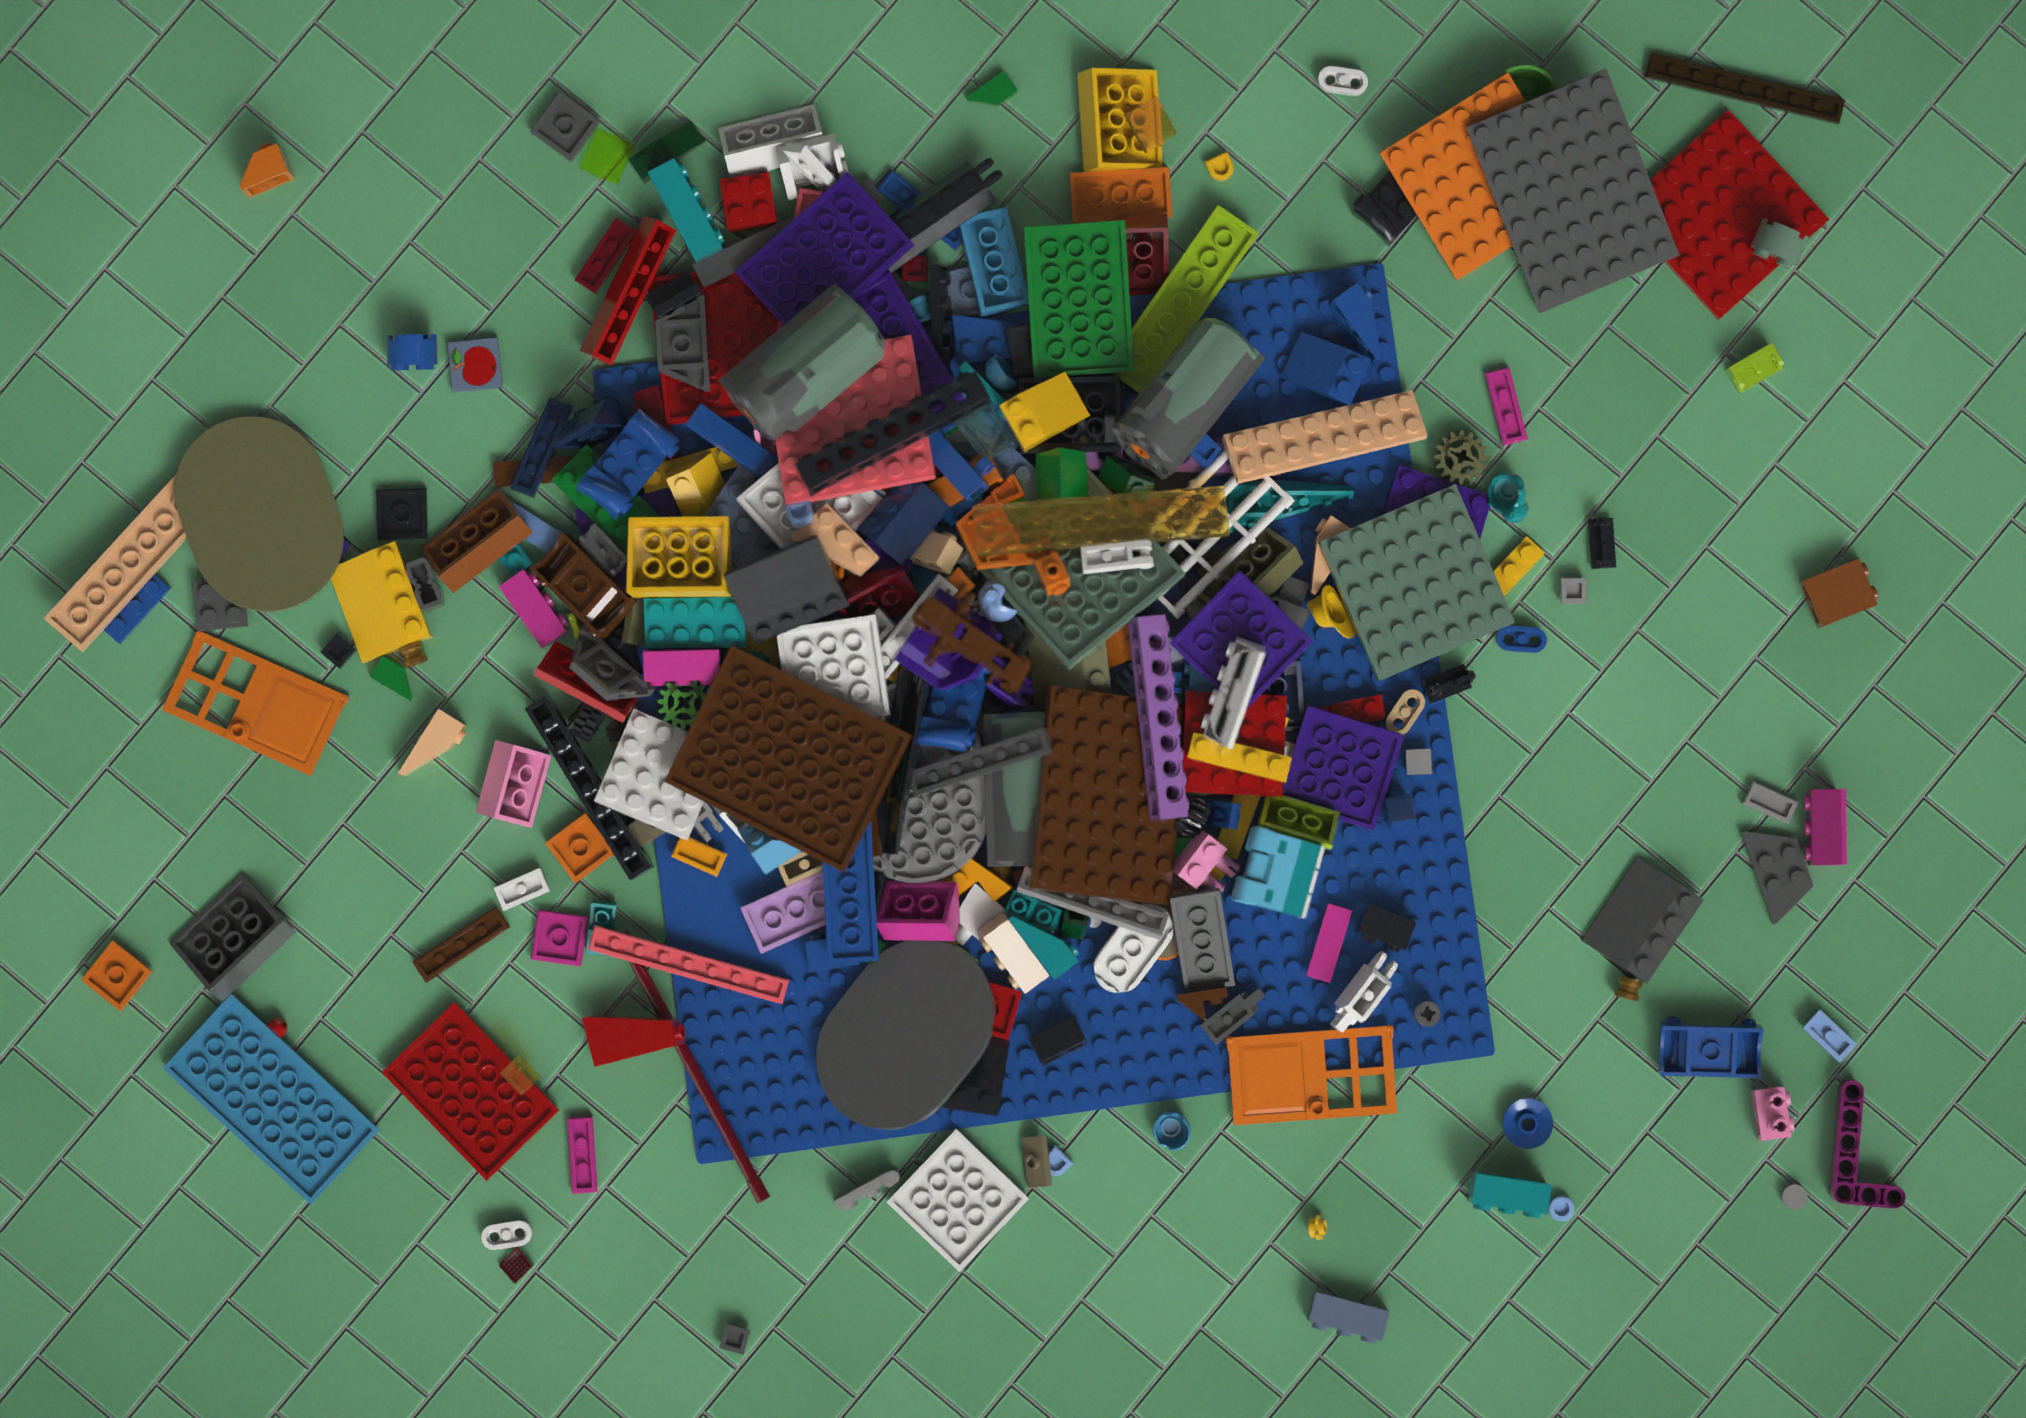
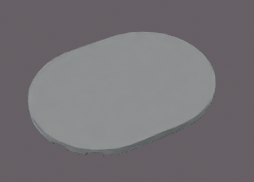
M896 683L887 685L890 712L892 710ZM929 685L930 694H929V697H928V699H927V701H926V707H925V712H924V713H925V717H926V713H927V709H928V705H929L931 693H932V690H933V686H932V685ZM890 715L876 717L889 724ZM977 725L975 729V743L970 751L983 747ZM920 745L917 750L914 770L963 753L942 747ZM985 775L919 797L913 795L911 787L898 855L883 853V856L873 857L874 870L898 881L922 883L942 879L962 868L976 854L987 834Z

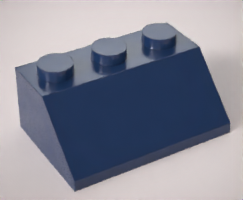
M921 481L894 486L889 489L857 529L869 542L903 566L949 511L950 506Z

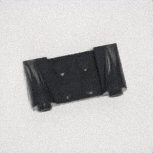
M1390 171L1366 196L1362 193L1352 204L1356 207L1352 215L1371 228L1388 246L1397 239L1417 216Z

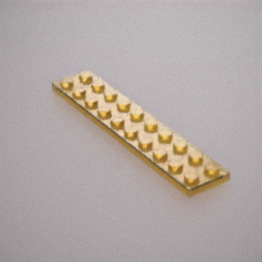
M1224 486L972 506L977 556L1076 549L1138 540H1150L1152 543L1227 537L1230 534Z

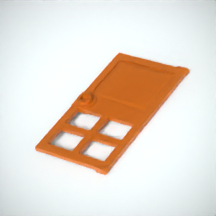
M197 630L192 640L193 644L162 711L312 776L342 708H345L346 703L349 701V695L339 693L208 635L203 631L198 632ZM205 643L227 653L214 681L192 671ZM234 656L256 665L244 694L222 685ZM188 678L210 687L198 716L176 707ZM218 691L240 701L227 729L205 720Z
M1392 1024L1387 1026L1346 1028L1344 1032L1332 1029L1236 1037L1227 1036L1225 1042L1229 1051L1234 1125L1396 1114L1397 1104L1392 1045L1394 1028ZM1381 1035L1383 1066L1359 1068L1357 1037ZM1349 1038L1351 1068L1326 1070L1324 1039ZM1384 1074L1386 1105L1361 1107L1359 1076ZM1351 1077L1353 1107L1329 1109L1327 1078Z

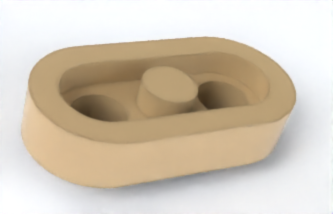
M1417 690L1404 692L1386 718V729L1402 734L1407 733L1425 706L1423 694ZM1409 698L1416 700L1415 707L1408 706L1407 700ZM1395 719L1402 721L1400 728L1394 727L1393 721Z

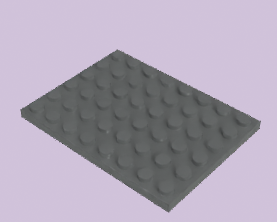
M1607 69L1595 72L1465 127L1539 313L1679 256Z

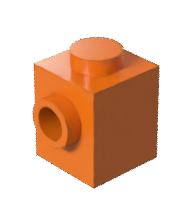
M1058 552L1034 561L1035 571L1047 596L1052 594L1060 595L1068 587H1071L1069 575Z

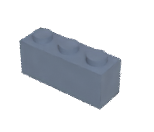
M1314 1291L1307 1320L1312 1322L1313 1328L1326 1331L1327 1327L1337 1329L1336 1334L1351 1337L1352 1333L1361 1335L1360 1340L1375 1344L1376 1339L1383 1340L1390 1311Z

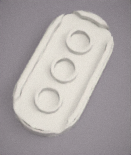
M1150 903L1139 904L1169 915L1161 940L1118 926L1099 951L1094 962V972L1097 982L1104 989L1113 993L1127 992L1134 989L1167 947L1173 936L1174 922L1170 913L1163 906Z

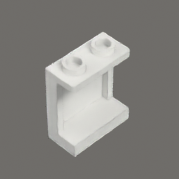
M834 134L794 143L808 145L815 157L825 163V168L837 176V178L840 179L848 172L846 160H840V158L845 157L842 143H836ZM785 146L776 147L788 200L798 198L796 188L813 183L783 152Z

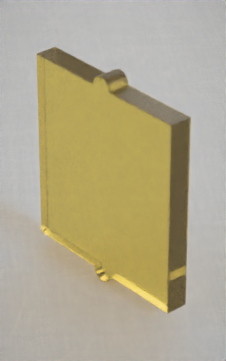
M1157 96L1145 103H1138L1135 109L1124 115L1144 153L1157 146H1163L1165 141L1177 135Z

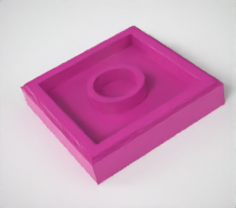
M538 910L531 960L581 967L589 917Z

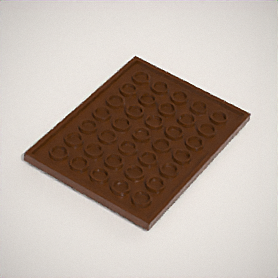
M731 645L664 782L845 872L912 735Z
M1047 686L1043 728H1047L1053 753L1041 756L1029 889L1170 905L1169 895H1171L1172 870L1174 869L1177 834L1175 822L1177 818L1150 820L1136 697ZM1178 703L1176 713L1177 721L1181 728L1179 740L1180 746H1183L1185 704ZM1159 712L1157 718L1158 721L1161 723L1162 714ZM1163 737L1160 740L1162 748L1165 747V740ZM1166 762L1163 765V770L1165 773H1167L1168 771V765ZM1169 788L1166 789V796L1168 798L1171 796Z

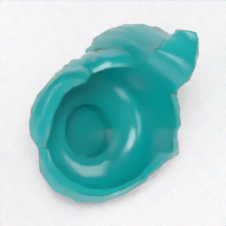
M1500 472L1489 483L1488 506L1501 513L1505 521L1510 523H1518L1527 516L1529 507L1528 503H1526V487L1519 475Z

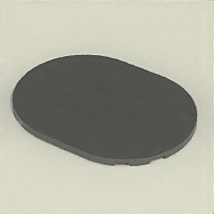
M909 940L888 948L879 954V961H875L873 965L869 964L828 1015L817 1043L816 1064L819 1080L826 1096L839 1112L850 1120L868 1128L897 1130L925 1120L946 1102L980 1059L993 1032L992 1027L995 1015L994 996L988 982L989 980L979 964L970 955L952 944L943 941Z

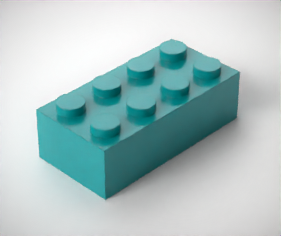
M675 158L648 171L652 183L695 262L698 263L723 250L722 246L726 245L718 228L712 229L711 224L714 221L707 207H700L699 202L702 199L695 185L689 186L687 183L690 177L683 163L677 164Z
M733 595L732 597L644 598L645 649L731 647V645L746 647L750 644V632Z

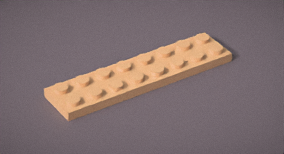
M1413 390L1351 404L1350 406L1347 405L1224 434L1222 440L1236 483L1239 484L1424 440L1428 434Z
M176 475L44 617L46 622L82 653L187 539L175 502Z

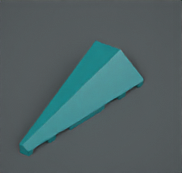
M1226 476L1225 483H1226L1232 476ZM1263 479L1239 483L1223 499L1224 510L1230 514ZM1272 479L1295 500L1288 509L1285 508L1274 520L1310 511V507L1317 505H1331L1332 501L1345 497L1352 499L1354 490L1352 486ZM1270 487L1237 522L1242 527H1253L1282 497ZM1232 526L1226 533H1232L1236 528Z

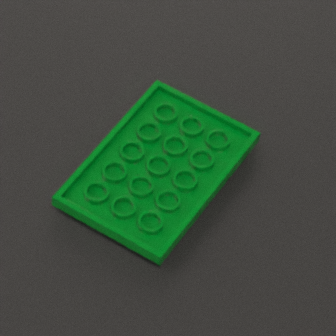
M1125 220L1024 226L1033 378L1055 377L1063 372H1066L1067 376L1134 371Z

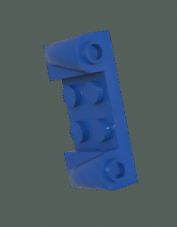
M639 409L597 463L579 481L576 490L593 499L616 520L621 513L625 515L633 506L631 501L667 457L672 458L680 448L678 446L679 439Z
M983 667L977 678L951 688L939 690L933 686L926 717L923 716L917 741L920 745L947 748L963 754L970 752L971 747L975 743V729L987 686L986 682L989 675H991L985 667Z
M1665 1017V1021H1660L1658 1073L1660 1076L1761 1078V1044L1764 1029L1760 1024H1756L1755 1019H1741V1023H1736L1735 1026L1686 1025L1685 1022H1681L1679 1017Z

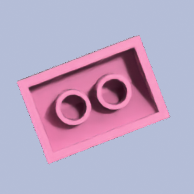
M495 740L476 813L532 828L552 755Z

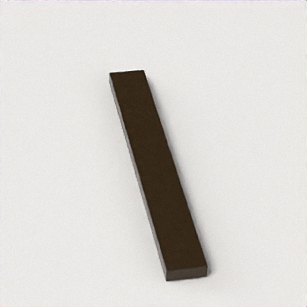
M1652 52L1645 74L1646 79L1837 125L1840 124L1845 99Z

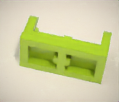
M1772 342L1726 369V372L1740 394L1782 370L1784 363Z

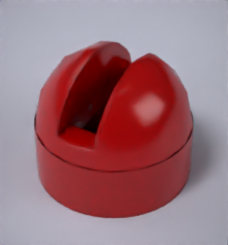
M280 1017L270 1020L266 1025L280 1039L288 1030V1024Z

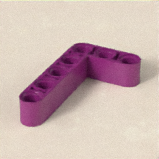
M1844 1080L1837 1089L1829 1195L1832 1200L1842 1204L1891 1209L1900 1208L1906 1200V1194L1900 1187L1857 1182L1864 1088L1858 1081ZM1850 1084H1853L1856 1088V1095L1853 1098H1848L1845 1094V1089ZM1850 1109L1854 1113V1120L1847 1124L1843 1120V1114L1846 1110ZM1844 1135H1849L1852 1138V1144L1847 1149H1844L1841 1145V1138ZM1843 1160H1847L1850 1164V1169L1845 1174H1842L1838 1167L1839 1163ZM1841 1185H1845L1848 1189L1847 1196L1843 1199H1839L1836 1194L1837 1188ZM1869 1187L1873 1191V1196L1869 1201H1864L1861 1195L1862 1191ZM1891 1190H1895L1898 1194V1199L1893 1204L1887 1201V1194Z

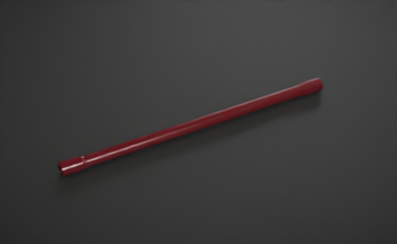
M628 961L658 1018L673 1019L646 967ZM686 1041L685 1044L674 1046L744 1175L747 1186L757 1204L770 1198L769 1192L762 1179L757 1175Z

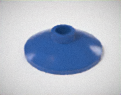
M1524 1098L1515 1101L1507 1108L1503 1117V1130L1508 1140L1515 1146L1533 1149L1541 1146L1549 1139L1553 1130V1118L1550 1110L1542 1102L1531 1098ZM1526 1118L1531 1120L1529 1128H1524L1522 1125L1523 1120Z

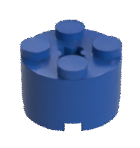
M423 334L395 335V340H393V335H386L387 366H391V370H409V365H416V370H434V364H438L437 334H430V339H428V335Z

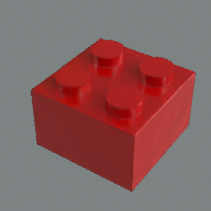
M769 172L720 179L728 233L767 228L777 224Z

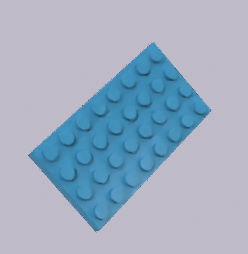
M230 994L163 1067L172 1078L310 1205L315 1202L380 1131V1128L282 1038L280 1039L272 1029L267 1027L234 994Z

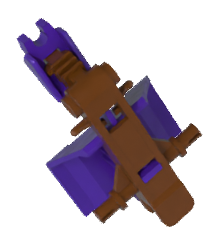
M938 588L934 596L922 602L912 615V622L916 626L894 660L939 690H945L977 678L983 667H985L991 673L986 682L988 689L1005 704L1023 709L1027 703L1021 699V693L1028 697L1034 693V690L1029 686L1032 684V681L1026 676L1031 668V661L1023 655L1017 656L1012 653L1013 643H1010L1007 649L999 644L1002 635L985 617L969 608L971 602L976 597L974 594H971L972 592L966 591L961 601H958L941 588Z

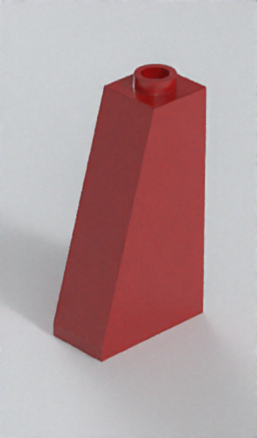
M593 1015L582 1018L594 1067L685 1044L686 1032L679 1019Z

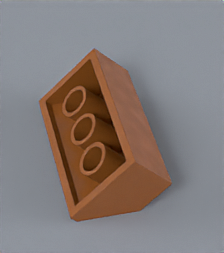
M499 487L423 545L421 550L437 576L454 593L531 535L533 531L504 491Z

